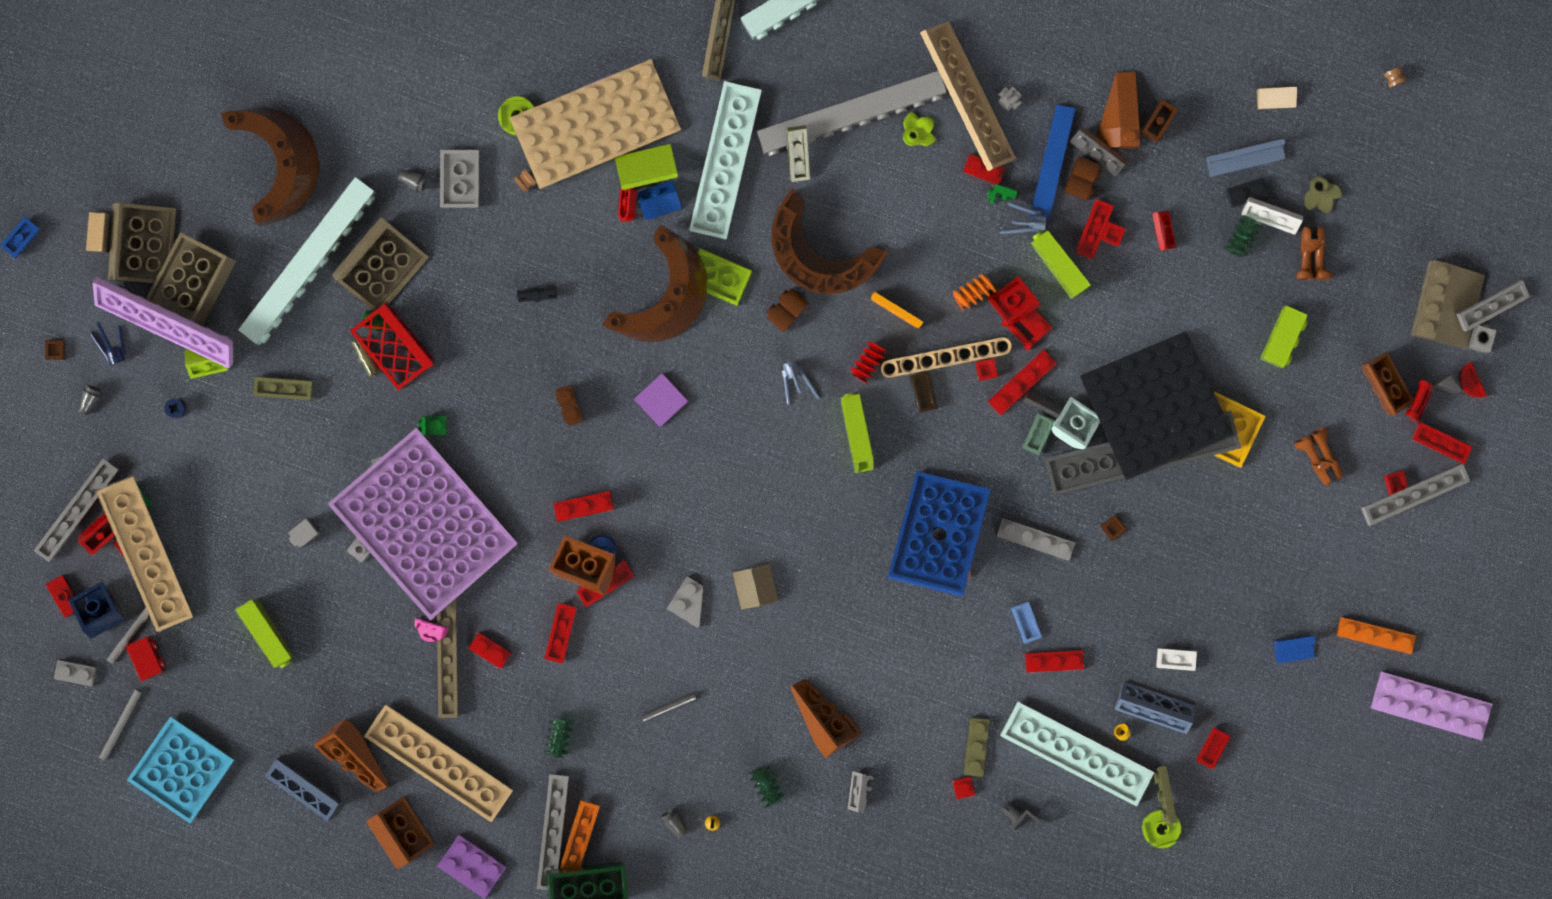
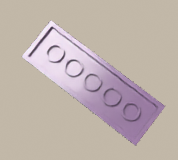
M1381 672L1371 708L1482 740L1493 704Z

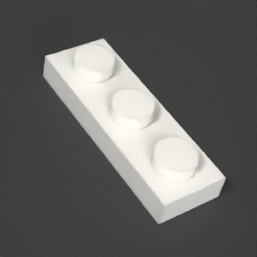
M1251 197L1248 198L1242 210V216L1292 234H1296L1303 220V216Z

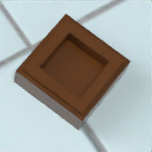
M45 340V359L66 360V341Z
M1113 515L1100 525L1111 541L1127 530L1116 515Z

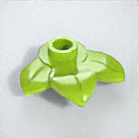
M910 112L903 122L905 128L903 140L907 145L916 146L920 144L922 146H929L935 142L936 137L930 133L934 127L933 118L921 117L918 119L914 112ZM910 134H914L916 138H911Z

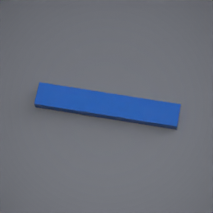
M1058 104L1055 107L1032 204V210L1041 211V215H1046L1047 221L1050 218L1075 112L1074 108Z

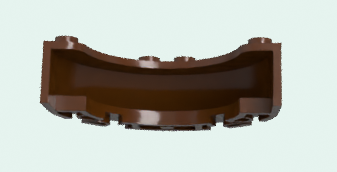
M255 108L221 113L223 122L228 129L243 130L257 134L269 144L276 158L277 174L273 187L263 199L255 203L252 209L255 223L259 226H264L293 215L312 195L319 173V156L309 132L293 117L274 109Z
M791 188L776 212L771 232L773 252L783 272L800 287L820 294L847 292L867 281L877 270L888 252H883L876 247H870L857 257L842 261L830 260L818 255L807 244L802 233L801 216L804 200L795 193V189Z
M663 225L658 227L653 238L655 245L662 251L669 266L670 278L665 295L654 307L647 311L635 314L614 311L607 316L603 323V326L637 341L658 342L680 334L696 320L706 300L707 275L699 254L686 239Z

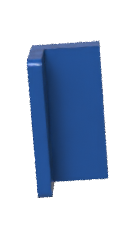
M672 180L638 192L637 197L645 220L681 209Z
M1313 635L1273 641L1277 663L1315 657L1313 644H1316Z

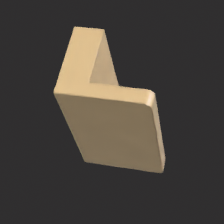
M89 212L86 251L107 253L110 214Z

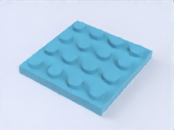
M171 716L127 781L191 824L235 759Z

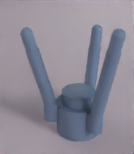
M1008 202L1009 206L1031 213L1034 216H1030V221H1012L1013 224L1029 225V228L1002 230L1000 234L1045 230L1046 215H1041V211H1035Z
M795 360L782 365L784 370L781 373L784 379L787 405H790L788 377L794 380L798 393H802L797 379L800 374L817 399L820 398L803 371L801 364L798 365Z

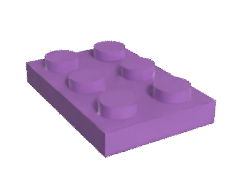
M459 834L437 867L485 899L507 866Z

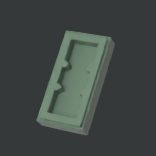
M1037 413L1022 448L1040 456L1055 420Z

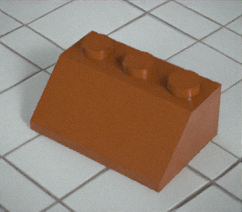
M1387 351L1360 365L1372 386L1373 392L1377 395L1382 408L1388 416L1398 414L1413 403L1414 400Z
M564 536L548 570L557 578L605 596L613 580L615 555Z
M404 796L366 820V823L396 869L408 864L435 845Z

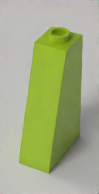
M1041 230L1032 237L1034 241L1031 242V245L1070 298L1077 296L1090 286V283L1049 231L1043 233Z
M848 393L841 397V406L855 473L874 470L873 455L860 394Z
M259 598L252 599L235 609L273 667L280 666L282 669L291 663L290 659L294 656Z

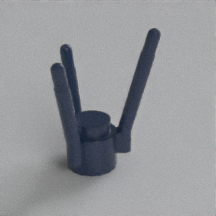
M97 322V327L107 350L104 349L93 332H90V335L103 353L106 362L109 361L110 365L125 360L123 355L126 354V351L124 349L121 326L117 327L120 349H118L117 346L111 347L100 322Z

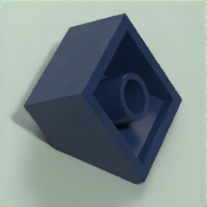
M102 581L68 600L82 631L90 639L125 620L118 604Z

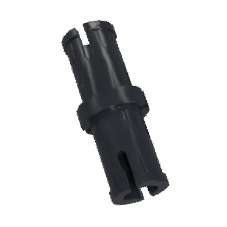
M534 287V289L517 290L518 303L557 299L556 287L541 289Z

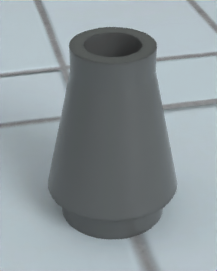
M402 170L398 176L399 181L416 192H423L428 184V178L424 174Z
M87 385L82 391L78 411L89 415L101 397V390Z
M671 808L661 815L662 823L677 838L687 832L678 811Z

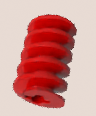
M869 341L867 345L870 349H862L866 355H858L861 362L854 361L857 368H850L853 373L852 375L867 385L869 383L866 378H873L870 371L877 372L874 365L881 366L878 359L885 360V356L882 353H889L881 346Z

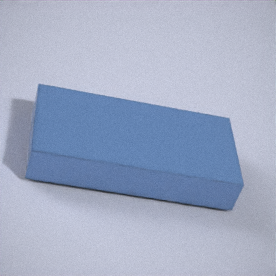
M1030 602L1011 607L1024 644L1042 638Z

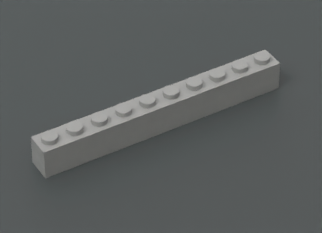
M936 71L759 130L757 135L764 155L768 154L770 157L779 154L781 149L787 148L788 150L786 128L806 125L808 144L815 142L817 137L823 136V138H828L835 135V131L841 130L846 132L853 129V125L859 124L864 126L871 123V119L878 118V120L889 117V113L896 112V114L907 111V107L914 105V108L925 105V101L931 99L932 102L939 101L946 94V89L940 72Z

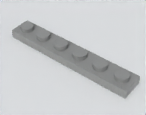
M103 458L34 549V552L46 561L51 562L99 499L96 490L108 486L120 469Z
M1459 464L1366 505L1361 509L1368 526L1466 484L1470 482L1464 465Z
M551 773L549 775L537 889L547 890L546 870L559 869L569 782L568 775Z

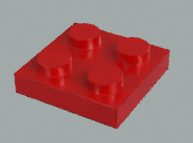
M1019 276L997 290L996 293L990 295V297H987L989 303L1009 327L1041 306L1040 302Z

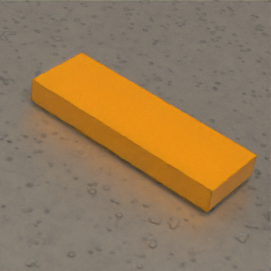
M875 291L872 294L870 300L915 328L919 329L923 321Z

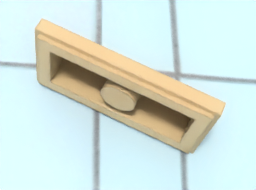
M1297 87L1262 88L1257 90L1258 109L1296 107Z

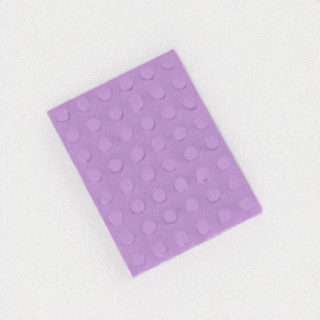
M417 428L328 503L331 509L429 620H432L518 544Z

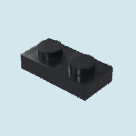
M1264 177L1226 189L1232 208L1245 204L1249 197L1258 200L1269 196Z

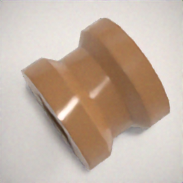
M1401 66L1384 74V77L1389 81V88L1407 81V78L1402 74L1403 69Z
M525 169L522 170L520 176L513 178L525 193L528 192L529 187L537 184Z

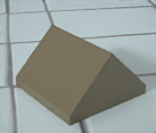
M770 563L732 572L741 610L778 601Z

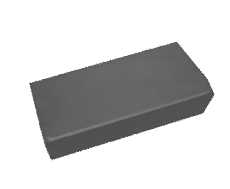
M1452 376L1440 377L1432 383L1434 388L1449 394L1461 392V388Z
M1032 389L1027 391L1023 402L1054 418L1060 416L1062 410L1060 403Z

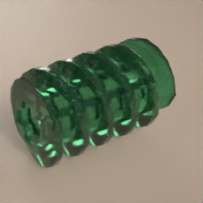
M1242 215L1244 218L1238 220L1241 225L1235 226L1238 232H1232L1231 234L1234 239H1228V243L1231 246L1226 245L1224 247L1226 251L1239 258H1242L1241 255L1249 254L1245 248H1252L1248 243L1249 241L1255 242L1252 234L1259 235L1256 227H1263L1258 221Z
M553 716L556 720H552L550 723L554 725V728H548V731L552 732L553 735L546 737L551 740V743H545V746L550 749L543 751V753L553 757L564 758L562 755L568 754V751L564 748L570 746L565 740L571 739V736L567 733L573 731L568 725H573L574 721L568 718Z
M769 765L760 766L747 774H753L750 782H757L753 788H760L757 795H764L760 801H767L764 809L778 803L784 796L783 792H778L781 788L780 785L773 786L777 780L776 778L770 779L773 776V772H767L770 768Z

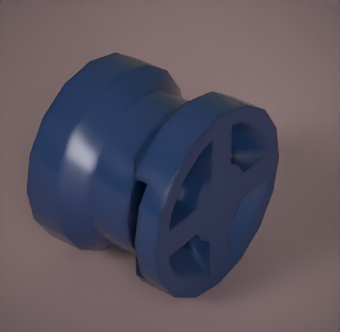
M170 399L165 404L164 410L166 415L171 418H181L186 413V405L182 400Z

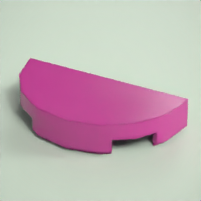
M415 618V628L418 629L421 639L427 642H437L447 634L449 627L422 618Z

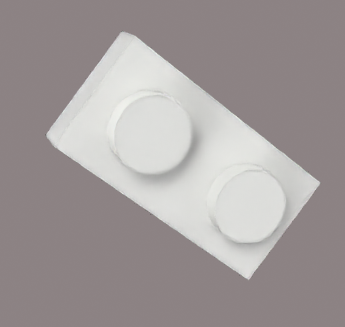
M1158 648L1156 667L1195 671L1197 652Z

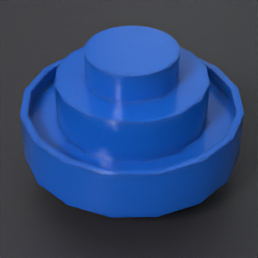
M598 535L589 541L588 545L614 555L616 553V543L609 536Z

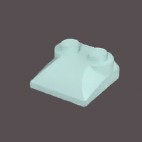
M1070 397L1060 416L1054 422L1052 431L1055 436L1070 446L1085 449L1100 422L1095 412Z

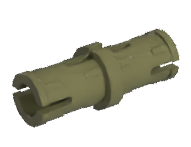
M357 340L352 342L351 344L359 356L358 361L359 363L362 362L368 377L379 373L380 371L373 359Z

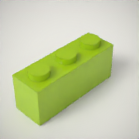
M1284 306L1260 359L1279 368H1284L1285 365L1288 366L1292 359V355H1290L1292 349L1296 348L1299 344L1300 338L1298 336L1300 331H1304L1307 326V314L1289 306Z

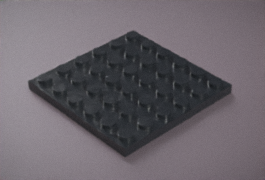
M1186 331L1080 376L1126 481L1233 436Z

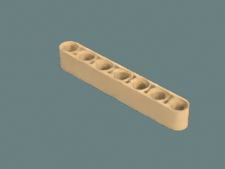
M997 338L887 360L881 365L880 371L884 377L892 378L1002 356L1010 352L1011 342L1007 338ZM1003 341L1007 344L1005 352L998 350V342ZM980 345L987 346V355L983 356L979 353L978 348ZM961 349L969 351L970 356L968 359L960 357ZM947 352L950 354L951 360L949 363L941 361L942 353ZM925 356L932 359V364L929 367L922 364V358ZM905 360L913 362L912 370L907 371L904 369L903 363ZM886 364L894 366L895 371L893 374H887L884 371Z

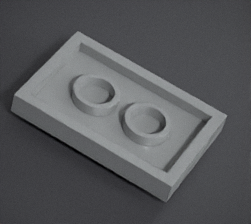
M440 150V208H479V150Z

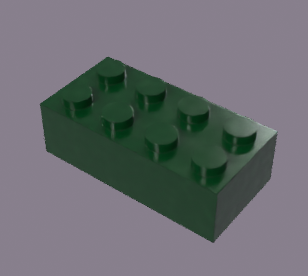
M622 861L546 870L548 899H628L626 870Z

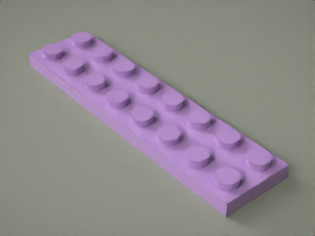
M96 277L93 281L95 306L227 368L232 366L233 341L227 336L219 335L210 328L202 327L193 320H187L176 312H170L159 304H153L141 296H136L124 288L111 284L107 280Z

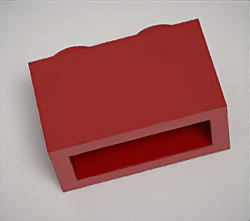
M151 636L125 646L140 681L147 680L166 671L164 668L166 667L165 660L162 656H159L157 642L154 638L151 639Z

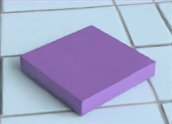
M663 374L659 375L634 398L659 427L688 402Z

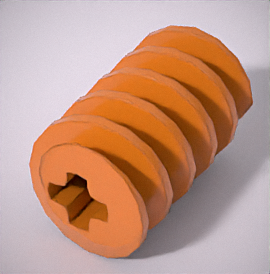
M980 273L978 275L979 280L976 278L972 279L973 285L966 282V289L960 286V293L956 290L953 291L954 299L963 312L964 306L971 309L970 302L977 305L976 298L983 301V294L990 297L989 290L996 293L995 287L987 276L985 277Z

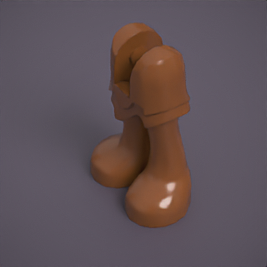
M1305 226L1302 230L1300 246L1302 265L1301 269L1296 273V280L1313 279L1311 268V252L1315 251L1314 280L1333 279L1332 272L1325 268L1324 250L1326 237L1325 230L1321 226L1316 227L1315 239H1311L1310 226Z
M1321 427L1310 434L1311 437H1302L1293 444L1298 450H1304L1312 461L1310 465L1313 467V470L1321 482L1327 486L1331 484V480L1325 471L1330 467L1337 480L1343 477V472L1338 460L1334 458L1327 442L1328 430L1326 427ZM1312 439L1321 450L1325 461L1320 459Z

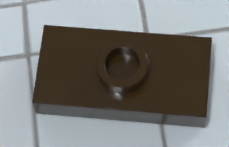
M929 372L910 376L918 413L938 409Z

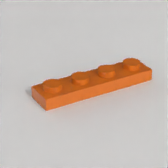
M1340 617L1336 636L1412 654L1416 639L1415 635Z
M580 800L559 869L581 866L600 806L598 804Z

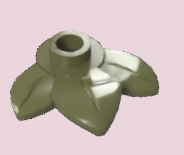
M1316 177L1310 182V190L1305 194L1304 204L1307 210L1317 206L1320 211L1329 214L1333 207V199L1342 197L1341 190L1336 184L1328 183L1325 178ZM1317 183L1322 185L1321 190L1316 189Z

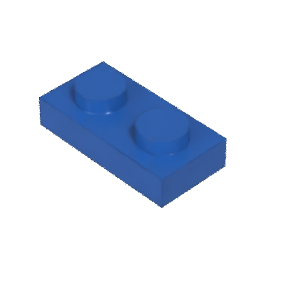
M24 217L0 246L12 257L17 258L41 229L30 219Z

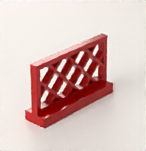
M388 301L350 329L352 335L397 390H400L435 362L434 358ZM378 313L384 319L383 326L372 325L373 317ZM360 327H369L368 338L361 337L356 330ZM372 328L383 329L382 339L371 338ZM385 331H394L396 333V341L385 340ZM371 341L382 343L381 353L373 352L370 349ZM384 343L395 344L394 354L383 353ZM398 345H404L408 348V356L397 355ZM383 356L394 358L393 368L383 365ZM396 358L407 359V368H395ZM410 360H417L422 367L417 371L409 370ZM395 371L406 372L405 380L400 384L394 378Z

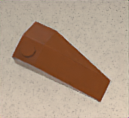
M1116 72L1098 129V139L1111 149H1137L1140 146L1136 72Z
M805 679L790 687L813 741L825 758L835 754L862 734L849 716L846 714L843 716L835 709L837 706L832 702L829 704L823 699L822 693Z
M347 718L336 723L314 743L316 748L330 761L335 759L343 765V770L355 773L359 781L376 793L388 787L389 784L363 737Z

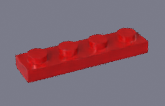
M1043 349L987 402L1001 416L1057 363Z

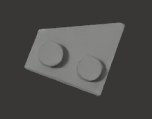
M687 576L667 607L669 611L697 628L700 626L703 585Z

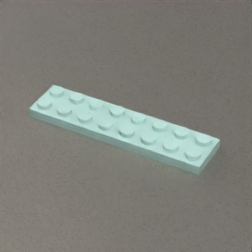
M724 81L689 231L727 240L762 90Z
M1018 701L1000 734L1001 737L1135 806L1138 805L1154 774L1153 771Z

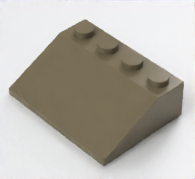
M128 203L113 204L108 281L154 284L174 245L176 208Z
M381 217L334 271L332 276L375 311L386 301L390 303L429 257Z
M180 232L145 300L153 304H159L162 308L170 312H176L179 316L187 320H193L196 324L203 327L236 260Z
M1436 260L1428 262L1411 336L1467 349L1472 329L1463 331L1456 314L1479 302L1485 275Z

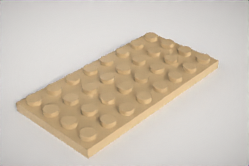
M651 59L509 118L539 189L681 131Z

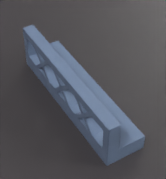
M1280 139L1209 156L1206 158L1210 177L1286 159L1283 150L1285 140Z
M1123 682L1114 710L1187 734L1193 724L1196 706ZM1126 689L1133 691L1136 696L1126 695ZM1143 697H1151L1154 702H1146ZM1163 702L1169 703V705H1170L1172 708H1171V709L1164 708V706H1163L1161 703H1163ZM1179 709L1189 710V716L1182 714Z
M280 757L274 761L272 767L265 775L266 778L326 821L329 820L341 803L340 800ZM277 769L284 774L285 779L278 780L271 774ZM288 780H293L300 785V790H291ZM304 792H310L315 796L316 801L308 802L305 800ZM323 802L332 808L327 815L320 810L319 803Z

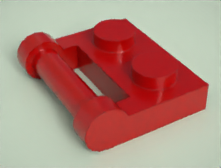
M1033 310L1019 320L1032 334L1033 338L1031 340L1015 324L1009 327L1004 320L1001 322L1004 327H1007L1021 341L1026 351L1052 328L1036 310Z
M1420 380L1418 392L1410 410H1407L1405 414L1412 422L1419 424L1434 390L1432 384L1424 380Z

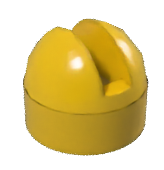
M1119 724L1114 729V734L1119 740L1126 741V739L1130 738L1131 731L1126 724Z
M716 815L708 816L705 820L706 828L710 831L717 830L720 827L719 817ZM711 819H715L714 828H710Z

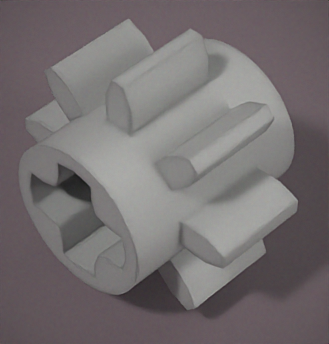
M1005 87L998 94L1001 97L998 102L1008 111L1011 108L1017 109L1022 103L1019 100L1022 95L1014 87H1011L1009 90Z

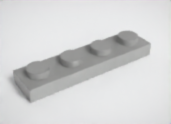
M1518 280L1456 315L1463 331H1469L1528 299L1530 296L1523 280Z
M1004 518L1001 520L996 535L997 537L1068 561L1075 545L1074 542Z

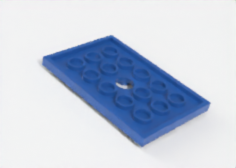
M916 471L889 569L888 579L963 597L991 489ZM937 528H943L947 533V537L942 541L935 540L932 536V532Z

